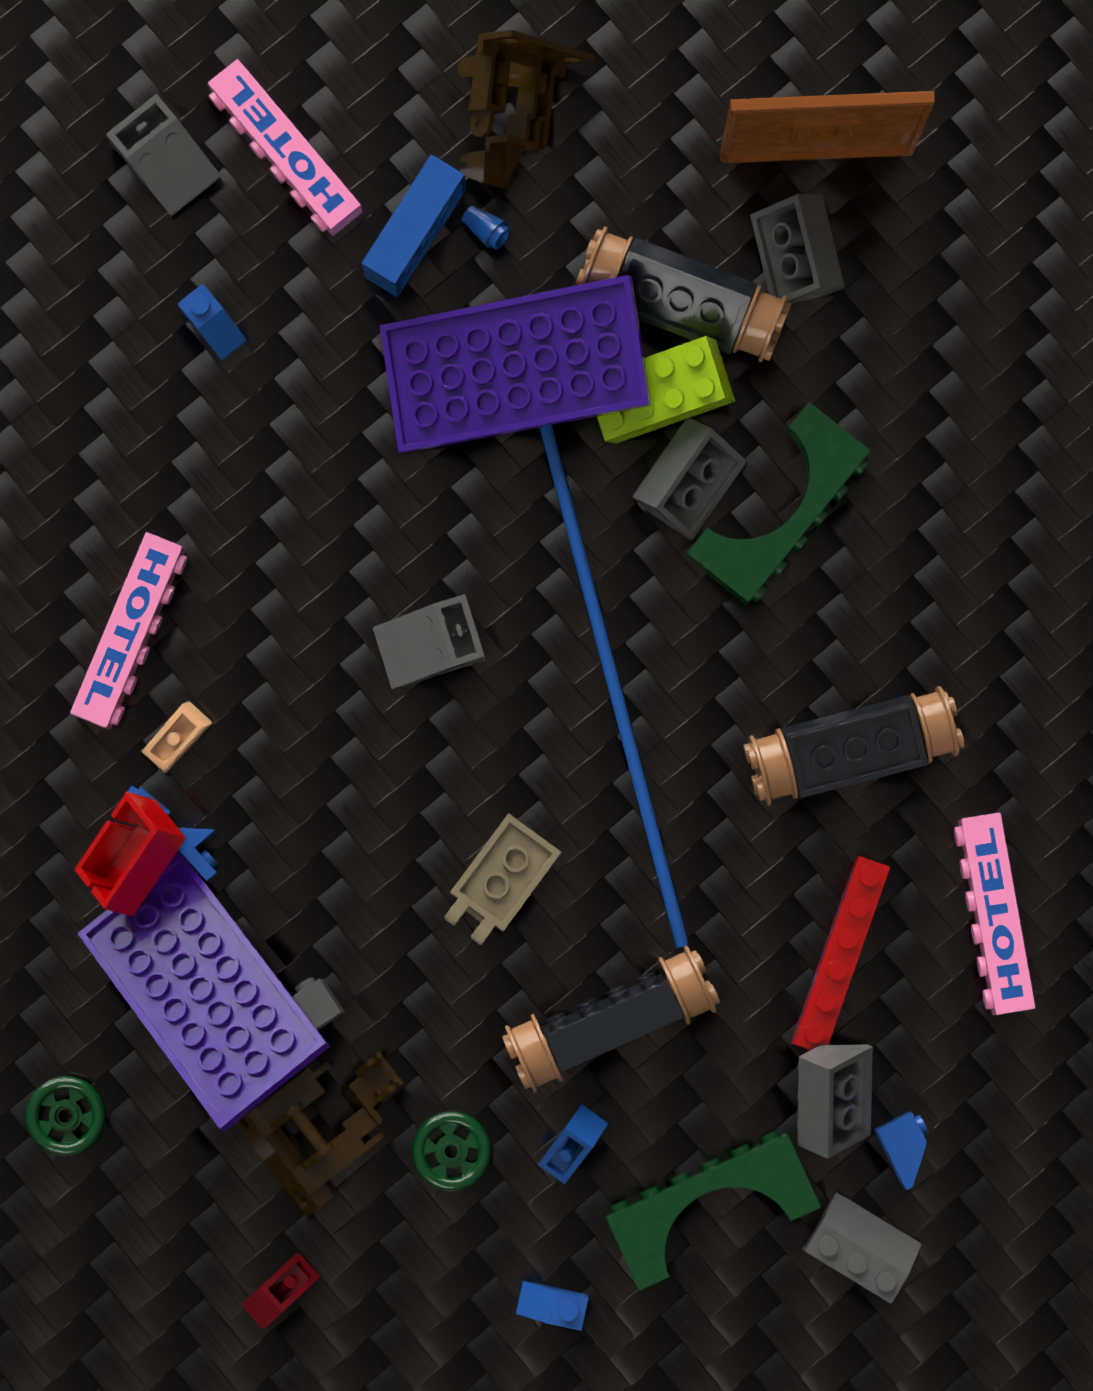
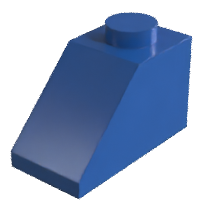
M204 284L200 285L178 303L181 312L221 361L247 341Z
M581 1104L538 1165L565 1184L593 1148L608 1123Z
M907 1112L874 1129L902 1188L905 1190L913 1187L927 1145L924 1135L928 1133L921 1116L914 1117L912 1112Z
M523 1281L516 1314L548 1324L581 1331L588 1295Z

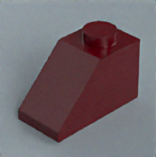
M298 1252L244 1301L241 1306L262 1329H265L317 1281L320 1276Z

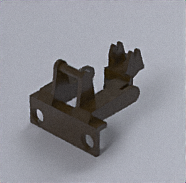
M514 30L479 34L476 55L461 59L457 66V72L461 77L473 78L468 111L472 112L470 128L473 135L481 138L486 137L485 151L470 152L462 156L460 162L466 164V168L460 169V172L465 177L477 180L479 183L508 189L509 179L522 151L541 152L547 146L555 77L559 79L565 78L566 65L594 62V55ZM508 87L519 88L515 114H510L507 135L487 137L493 128L494 114L505 113Z
M380 1051L354 1071L358 1078L340 1092L355 1114L335 1129L339 1135L331 1142L327 1143L303 1112V1109L325 1093V1090L316 1079L334 1066L330 1060L314 1072L307 1068L243 1116L246 1122L241 1118L235 1123L306 1217L310 1216L334 1197L325 1183L387 1136L382 1130L380 1133H376L369 1138L365 1144L361 1140V1138L383 1122V1119L373 1107L404 1083L383 1058ZM291 1118L317 1151L306 1161L280 1128Z

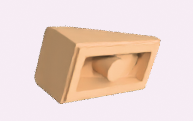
M191 702L183 703L141 752L164 773H167L203 735L212 722Z

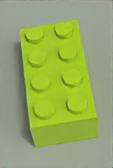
M704 336L646 357L645 365L652 406L600 415L597 418L604 440L617 444L735 402L717 341Z

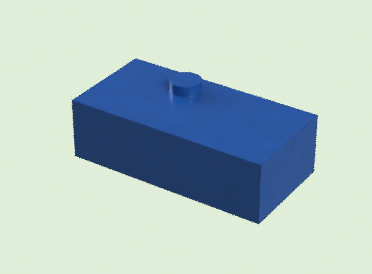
M432 154L430 155L363 260L362 267L366 279L398 298L465 193V175Z

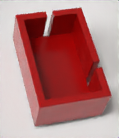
M126 792L111 816L116 820L138 825L137 828L107 820L74 870L88 888H92V894L104 909L134 916L186 837L155 799Z

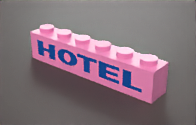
M238 59L208 82L211 91L208 97L220 111L224 108L232 116L229 122L240 135L244 132L252 140L249 146L260 159L266 157L273 165L269 168L272 174L281 184L286 181L293 189L290 192L291 196L301 208L307 205L313 213L310 217L321 232L327 229L334 236L362 213L361 204Z
M148 532L145 533L70 711L72 715L108 730H111L113 724H119L125 707L121 706L125 694L131 695L137 682V677L133 675L138 664L143 665L149 654L150 647L146 646L150 635H156L160 628L162 617L159 616L163 604L168 605L173 597L175 587L171 586L176 574H182L188 557L184 556L185 549L182 546Z
M1001 813L958 820L959 827H954V836L957 847L962 846L964 859L960 860V870L962 878H968L970 892H965L968 911H974L976 924L971 925V932L974 944H980L982 957H977V966L980 977L985 976L987 989L983 990L985 1008L991 1009L992 1015L1034 1009L1035 1002Z

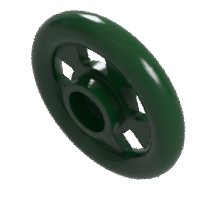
M71 1076L56 1077L39 1086L31 1096L26 1110L27 1128L36 1144L45 1151L59 1156L76 1155L90 1148L99 1138L105 1123L104 1104L95 1088L86 1081ZM67 1089L70 1099L57 1102L54 1092ZM84 1097L91 1107V1111L86 1114H82V1110L77 1104V1101ZM41 1105L51 1107L49 1121L39 1120ZM65 1109L69 1110L72 1114L69 1122L62 1121L60 1117L61 1112ZM83 1122L89 1129L81 1138H78L73 1134V1131ZM52 1128L65 1134L61 1142L48 1137Z
M448 1111L430 1117L418 1129L412 1144V1159L418 1174L429 1185L444 1191H459L475 1184L486 1172L491 1158V1144L485 1129L473 1117L461 1112ZM457 1125L470 1132L465 1141L461 1137L453 1135ZM440 1128L446 1136L442 1137L437 1144H434L429 1137L436 1129ZM449 1145H454L458 1149V1154L454 1158H449L445 1154V1148ZM468 1147L478 1149L475 1163L465 1161L468 1155ZM435 1152L436 1159L440 1165L431 1169L425 1155ZM461 1167L462 1176L447 1178L446 1168Z

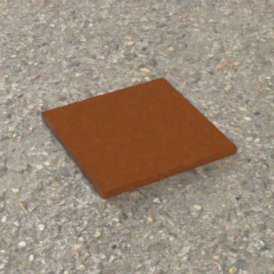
M934 91L731 99L720 150L721 162L725 164L912 156L935 103Z

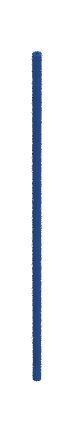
M552 425L539 427L676 948L689 945L553 427Z

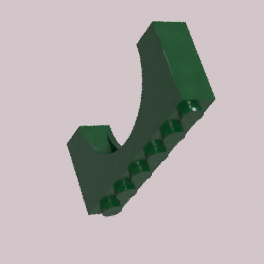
M810 402L789 426L787 431L801 449L807 468L805 495L795 514L775 531L753 539L727 538L707 528L686 555L687 559L746 606L752 599L757 603L769 589L765 585L766 581L772 574L778 577L789 564L785 559L792 549L798 553L810 538L805 534L812 524L819 527L830 513L825 509L832 499L839 502L850 488L846 484L853 474L859 477L870 463L866 457L871 450Z
M778 1130L761 1137L762 1144L750 1149L748 1144H745L730 1151L732 1158L721 1163L718 1158L712 1159L700 1165L701 1172L689 1176L688 1172H684L669 1179L671 1186L659 1190L656 1185L639 1193L641 1199L629 1204L628 1200L625 1199L609 1207L611 1213L605 1215L639 1291L669 1278L665 1263V1244L669 1230L681 1211L692 1201L706 1193L730 1187L756 1190L772 1198L782 1208L790 1221L821 1208L787 1133L780 1135Z

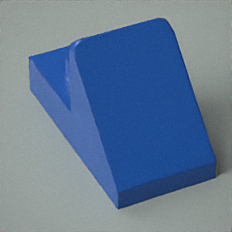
M179 828L186 837L179 851L202 877L210 883L219 875L214 869L218 863L206 849L201 853L198 849L215 835L217 831L213 829Z

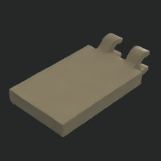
M508 813L451 890L450 894L457 898V900L444 916V919L455 926L465 911L481 922L471 935V939L482 945L494 927L504 932L559 857L561 851Z

